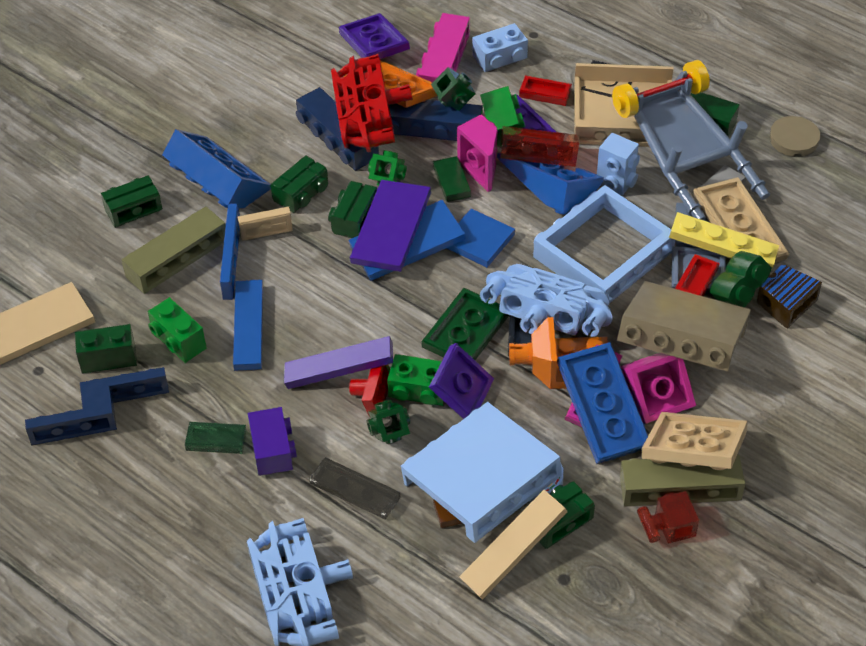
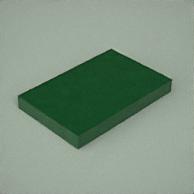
M463 288L421 341L422 348L444 358L449 346L457 343L476 361L509 315L500 312L499 303L488 304L490 299L485 303L479 294Z

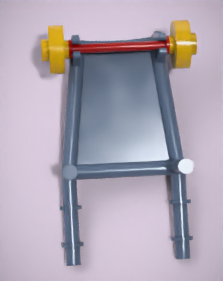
M694 60L684 65L683 72L673 82L638 93V87L633 88L625 83L613 89L612 99L613 105L621 117L628 118L634 116L661 170L674 188L673 193L675 196H679L687 207V214L705 221L706 217L701 211L702 206L692 198L687 190V184L682 183L677 176L678 173L730 155L738 166V172L743 173L751 184L752 192H756L761 200L768 198L770 193L765 187V181L760 180L751 168L752 163L746 161L738 149L748 127L747 123L739 121L730 139L690 94V92L698 94L707 91L710 85L707 68L701 61Z

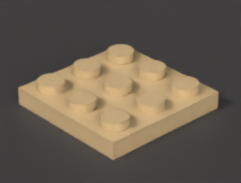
M661 412L642 447V459H650L655 463L676 462L687 467L702 465L710 466L715 470L731 469L747 433V421Z

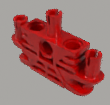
M379 54L355 59L353 55L349 58V63L338 72L335 68L331 69L340 131L345 149H349L350 144H353L357 147H364L367 152H371L372 147L395 143L389 105L413 100L410 84L386 90Z

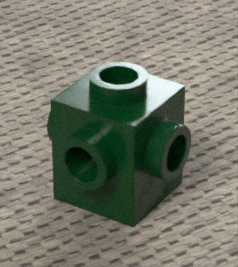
M449 67L431 84L438 95L439 101L444 106H451L458 111L476 94L471 87V79L465 73L459 74Z
M387 400L375 404L376 409L368 411L370 419L366 420L370 435L375 436L381 442L386 444L395 443L402 440V436L410 434L408 427L410 418L406 408H403V406ZM389 417V423L384 425L382 418Z

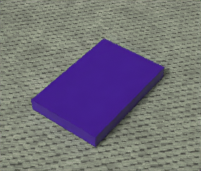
M381 13L339 27L340 35L361 58L379 54L380 59L410 49L409 41Z

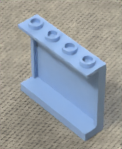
M489 402L473 410L469 416L458 424L453 425L446 433L438 439L431 441L427 447L408 458L401 465L404 485L409 486L414 482L465 524L466 536L474 543L562 476L560 456Z

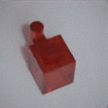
M686 491L668 493L658 498L654 515L650 514L647 506L640 507L637 510L650 543L660 540L659 530L663 531L668 544L696 537L699 519Z

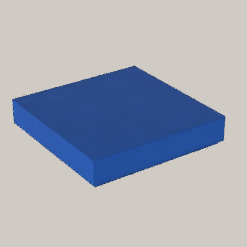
M470 209L458 223L465 233L466 240L447 249L487 268L514 237L515 229L474 209Z

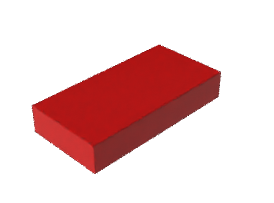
M525 75L519 90V97L566 106L572 90V84Z
M695 254L675 289L704 296L719 270L720 263Z

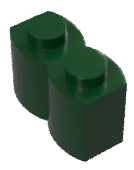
M739 251L729 261L726 271L715 279L710 288V294L718 301L746 307L752 300L756 288L760 287L769 277L772 267L760 255Z

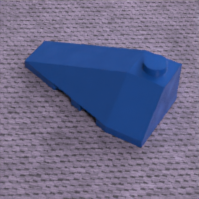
M519 151L497 153V158L545 205L554 208L555 212L559 214H568L575 205L585 201L603 183L604 177L585 169L567 170L564 169L563 163L542 162L543 159L541 157Z

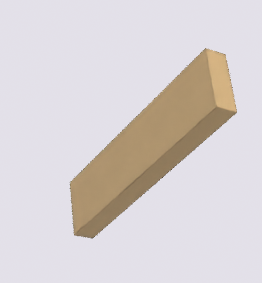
M543 490L459 576L460 579L483 600L567 513L566 508L547 491Z

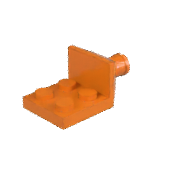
M548 317L531 334V343H509L510 366L518 364L532 365V373L549 389H567L557 364V358L592 348L596 345L606 344L608 340L607 337L555 338L553 317Z

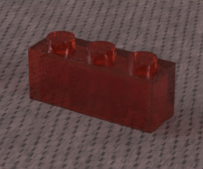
M502 126L499 147L500 159L576 167L579 149L577 134Z

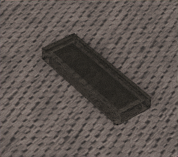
M326 457L310 477V484L385 520L401 498L399 491Z

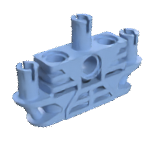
M521 264L509 266L506 272L495 271L490 273L486 278L487 285L480 292V297L485 303L491 297L488 304L494 303L497 297L501 295L500 312L521 318L520 326L524 332H527L532 327L529 330V334H532L548 317H553L555 330L576 335L582 326V330L587 336L593 330L590 337L596 336L601 327L608 326L612 322V312L608 307L609 299L604 291L585 285L583 282Z
M304 518L277 526L274 525L273 521L270 522L269 529L262 533L255 542L251 538L247 540V546L274 645L280 646V642L292 646H312L339 639L325 585L353 579L349 560L319 568ZM271 542V547L268 550L259 551L260 548L264 545L267 546ZM285 556L286 563L282 564L281 557ZM305 579H312L309 582H303ZM294 582V587L289 588L288 583ZM299 606L301 614L297 615L295 607ZM326 618L327 621L322 623V619ZM315 621L316 625L311 626V622ZM291 628L295 633H280V630Z

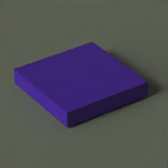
M455 343L449 346L429 388L459 416L465 419L473 410L481 407L494 378Z

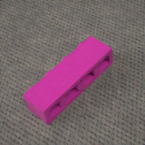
M442 13L439 22H435L434 36L429 38L428 52L423 53L422 68L417 69L416 76L433 83L447 67L457 72L470 36V17Z

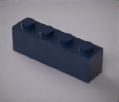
M320 87L296 99V117L299 122L305 124L315 137H319L330 151H334L341 161L346 165L348 164L354 171L368 165L371 158H373V153L379 154V146L372 147L371 152H367L364 147H357L353 144H350L349 149H345L340 131L336 101Z
M429 99L407 108L397 103L389 105L395 135L457 141L458 126L481 114L483 115V105L465 104L458 111L451 106H444L438 100Z

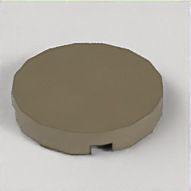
M782 117L771 126L770 142L778 152L787 156H795V154L806 156L814 152L819 146L820 131L812 121L803 117Z

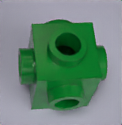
M387 150L383 151V155L373 153V158H371L368 166V179L377 180L378 186L381 180L401 182V180H404L407 166L404 165L405 159L398 158V153ZM389 165H391L390 174L387 171Z

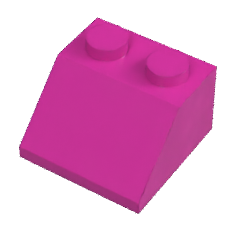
M481 114L457 127V157L461 167L489 192L493 187L496 170L498 130L493 122L488 121Z
M657 353L620 366L643 423L646 424L657 420L661 412L677 413L696 406L684 359Z

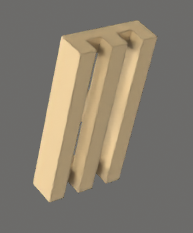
M289 207L238 217L242 241L293 231Z

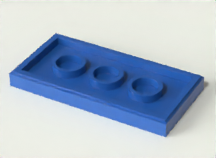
M443 200L426 206L404 266L466 240L465 233ZM358 236L349 240V245L352 250L355 246ZM361 265L370 281L393 272V270Z
M611 342L558 357V367L596 464L642 451L648 434Z

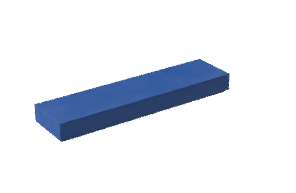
M228 204L220 276L223 300H232L234 298L240 236L238 222L240 212L237 204Z
M262 280L235 281L234 371L262 369Z

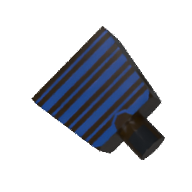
M781 265L759 287L757 303L788 329L818 300L822 282L791 267Z

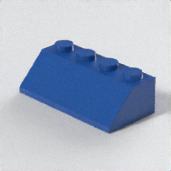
M175 129L162 156L170 161L169 165L172 168L186 173L185 177L188 180L203 186L202 191L211 196H216L219 199L218 203L228 208V204H237L239 208L244 209L271 189L269 182L206 136Z

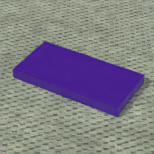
M381 180L350 255L351 264L401 272L430 198L431 188Z

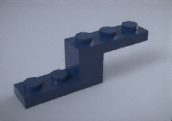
M165 368L148 369L80 382L82 409L25 420V429L31 446L117 430L114 403L169 393Z

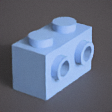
M515 23L472 37V55L484 72L527 58L528 39Z
M614 133L607 137L599 147L597 175L604 177L603 183L600 186L606 185L623 196L629 187L632 188L638 179L636 167L640 160L638 143Z

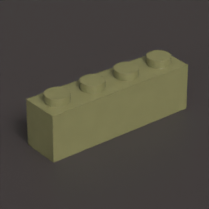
M205 206L122 258L125 277L143 294L149 292L222 245L225 238V222Z
M737 454L732 468L715 470L710 466L702 465L687 467L676 462L655 463L650 459L639 458L621 461L620 484L624 507L742 500L745 480L739 454Z

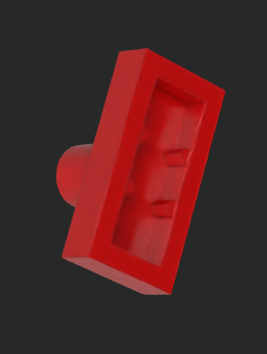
M388 364L371 368L368 379H351L350 394L352 396H363L361 401L367 413L370 410L376 409L375 404L386 400L388 393L387 379L390 373Z

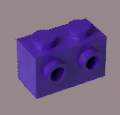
M282 407L249 412L248 419L258 476L293 470L291 458L297 457L294 440L288 441L287 436L292 434L290 417L284 418Z

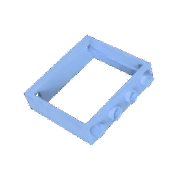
M604 185L598 191L592 192L581 204L575 205L564 217L557 219L550 228L540 232L535 237L533 257L560 276L583 282L585 285L604 291L608 296L609 303H611L672 253V246L675 247V240L669 238L670 228ZM603 208L652 240L604 280L555 247Z

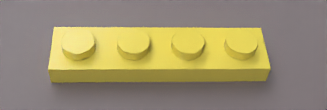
M679 212L676 214L669 235L671 239L732 258L739 251L760 255L772 268L779 248L777 244Z

